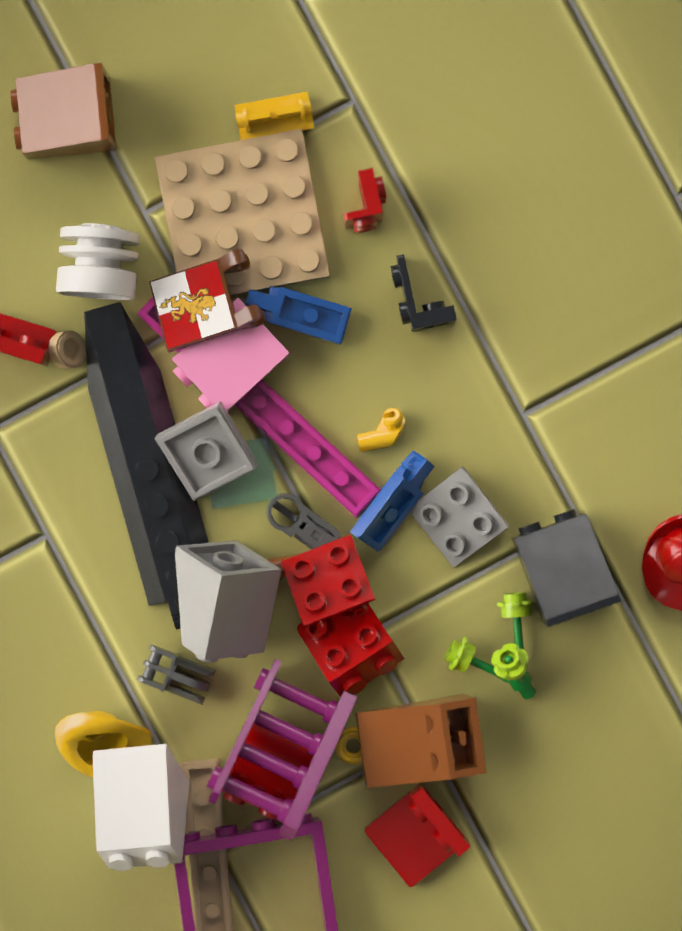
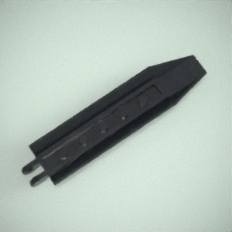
M121 302L84 312L88 391L148 605L168 601L172 620L177 630L181 629L179 602L177 599L176 546L209 543L197 500H192L155 440L158 433L176 425L161 370Z

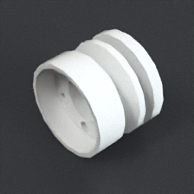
M94 223L61 228L60 238L77 242V245L60 246L59 253L76 260L75 265L58 267L56 293L93 299H135L137 274L121 269V262L138 260L139 254L137 252L122 249V246L139 245L140 235L138 233L123 230L118 226Z

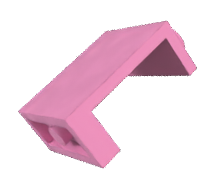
M239 298L233 302L235 313L246 307ZM264 325L240 329L183 348L172 358L177 365L173 372L187 387L194 383L203 394L198 399L206 408L221 401L229 413L231 407L278 364H282L290 356V353Z

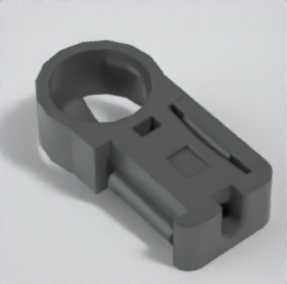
M290 493L275 495L267 505L266 515L270 524L289 537H295L311 550L340 538V532L334 526L306 507L296 496ZM284 498L294 501L299 509V517L279 503L278 500ZM272 507L294 523L289 526L277 524L271 515Z

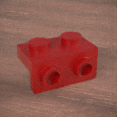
M373 168L358 171V185L364 209L344 213L345 229L353 228L355 234L376 229V224L382 222L383 210L381 204L386 203L387 195L383 177H375Z

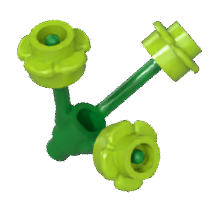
M526 592L503 594L504 601L498 602L497 607H501L502 618H513L515 644H505L501 650H496L492 656L491 665L473 657L476 646L467 642V637H463L460 642L456 640L451 642L444 660L449 662L448 668L451 671L455 669L464 673L469 665L486 671L505 683H509L514 691H519L523 699L527 700L536 694V690L531 684L532 677L527 671L529 656L524 649L521 617L532 615L531 604H534V601L526 598Z

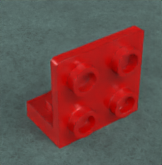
M422 783L416 785L364 829L365 834L409 887L415 886L452 854L456 853L460 857L471 848L465 835Z

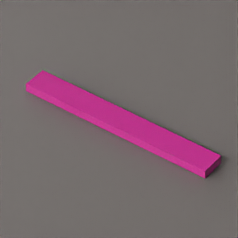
M152 297L137 315L164 339ZM263 380L259 381L235 404L238 409L355 517L381 491L379 487Z

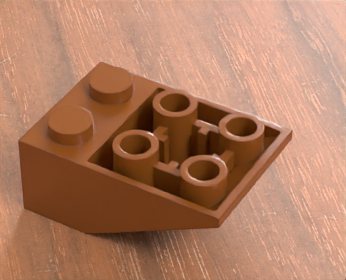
M459 694L355 713L366 788L451 780L487 773L476 697Z

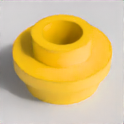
M348 727L342 731L335 746V751L343 762L357 765L362 763L361 750L351 752L347 749L346 743L350 739L359 740L357 727Z

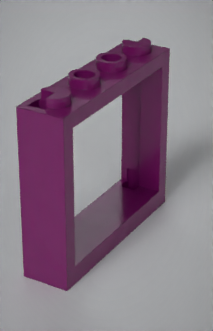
M307 813L304 815L294 837L311 835L325 931H338L323 824L319 817L312 818V813ZM269 818L253 821V828L238 830L237 825L234 824L216 827L215 834L200 836V831H188V833H185L182 863H173L183 931H196L185 855L287 839L278 835L283 823L275 824V820Z

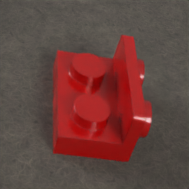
M0 313V352L47 367L50 359L48 351L49 342L57 331Z

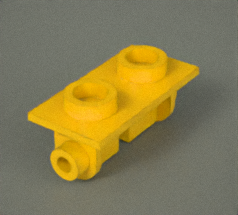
M308 91L234 105L241 140L302 129V131L315 129Z

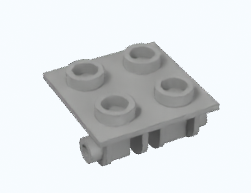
M464 467L459 468L441 484L419 499L410 511L453 568L509 527L508 523Z

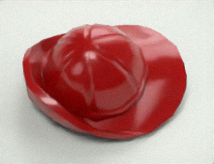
M682 514L670 517L656 526L648 537L641 566L645 585L654 599L664 606L682 611Z

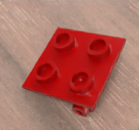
M351 534L281 561L304 627L345 611L352 612L354 616L364 615L368 611L367 606L369 602L375 600Z

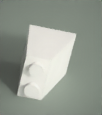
M167 744L93 751L96 847L98 854L108 868L126 871L137 866L162 868L168 864L182 863L189 780Z

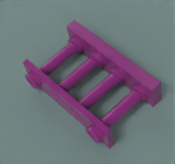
M275 659L270 670L262 668L254 685V689L260 691L224 768L216 765L206 787L213 789L208 801L212 804H216L221 791L224 790L277 815L276 820L283 822L278 835L292 841L358 697L344 691L338 702L331 700L329 703L276 678L282 662ZM270 691L323 716L322 720L328 723L324 734L316 732L313 735L260 710L268 692ZM253 724L307 748V753L313 755L309 767L301 765L298 768L245 743ZM241 757L292 781V786L298 789L294 800L291 801L286 798L284 802L229 776L237 758Z

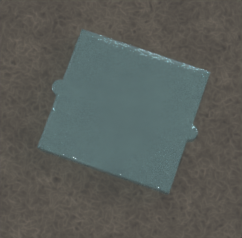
M267 437L245 441L258 461L259 466L256 470L211 492L212 509L268 500L277 495L273 475L276 466L271 463Z

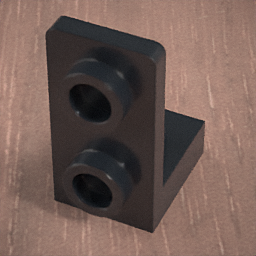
M404 254L397 255V265L390 267L395 288L402 287L405 301L398 303L402 324L410 323L411 332L455 323L457 318L454 305L445 307L444 301L422 305L423 312H416Z

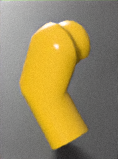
M387 409L383 413V418L376 431L357 434L360 452L391 447L396 443L405 428V417L399 409Z

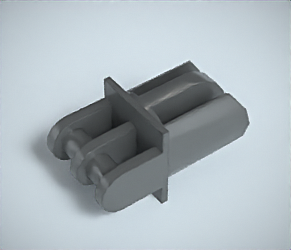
M150 644L149 650L152 652L149 660H144L145 670L142 676L138 675L137 680L162 692L168 691L203 705L204 696L172 684V680L199 690L208 691L210 687L209 682L178 670L177 667L180 665L209 677H214L216 670L181 657L179 653L176 654ZM162 655L173 659L170 668L159 665ZM156 671L167 675L164 684L153 680Z

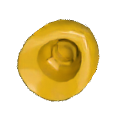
M99 710L68 715L55 727L56 744L61 755L70 766L82 774L93 778V751L148 746L152 744L153 737L151 731L147 728L117 719L113 714Z

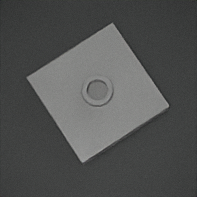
M221 401L158 433L155 437L156 442L193 501L256 470L259 466L258 461Z

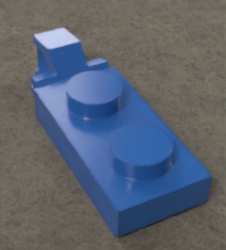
M272 286L268 294L249 289L245 303L247 306L257 305L263 310L265 320L269 321V324L339 345L342 344L352 308L287 288H275Z
M413 450L382 487L381 491L350 532L375 551H381L424 494L420 491L423 481L435 466Z

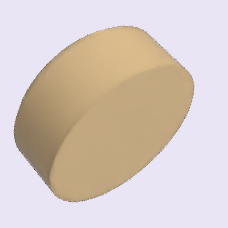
M64 331L56 333L49 342L48 351L50 359L58 368H76L84 362L86 345L81 335L77 332Z

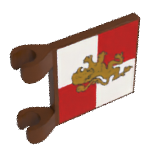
M242 249L232 250L218 259L149 281L166 349L169 353L240 329L258 327L265 323L264 312L257 305L247 306L235 313L225 274L249 269V257Z

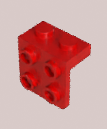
M369 604L367 606L368 611L361 616H354L352 612L345 611L306 627L301 622L297 627L299 635L319 668L340 697L344 691L352 695L358 694L365 688L367 683L379 675L390 673L399 662L405 659Z
M253 724L245 743L298 768L301 765L308 768L313 758V755L307 753V748L256 724ZM241 757L237 758L229 776L284 802L286 798L293 801L298 791L297 788L292 786V781ZM224 790L221 791L224 793L223 797L230 802L238 805H244L247 802ZM258 807L260 814L270 819H277V815Z

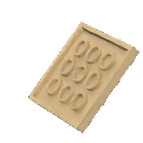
M302 129L155 157L176 272L218 259L232 250L242 249L249 257L250 267L241 272L225 274L231 296L248 293L249 289L260 291L270 289L271 286L276 288L330 277Z

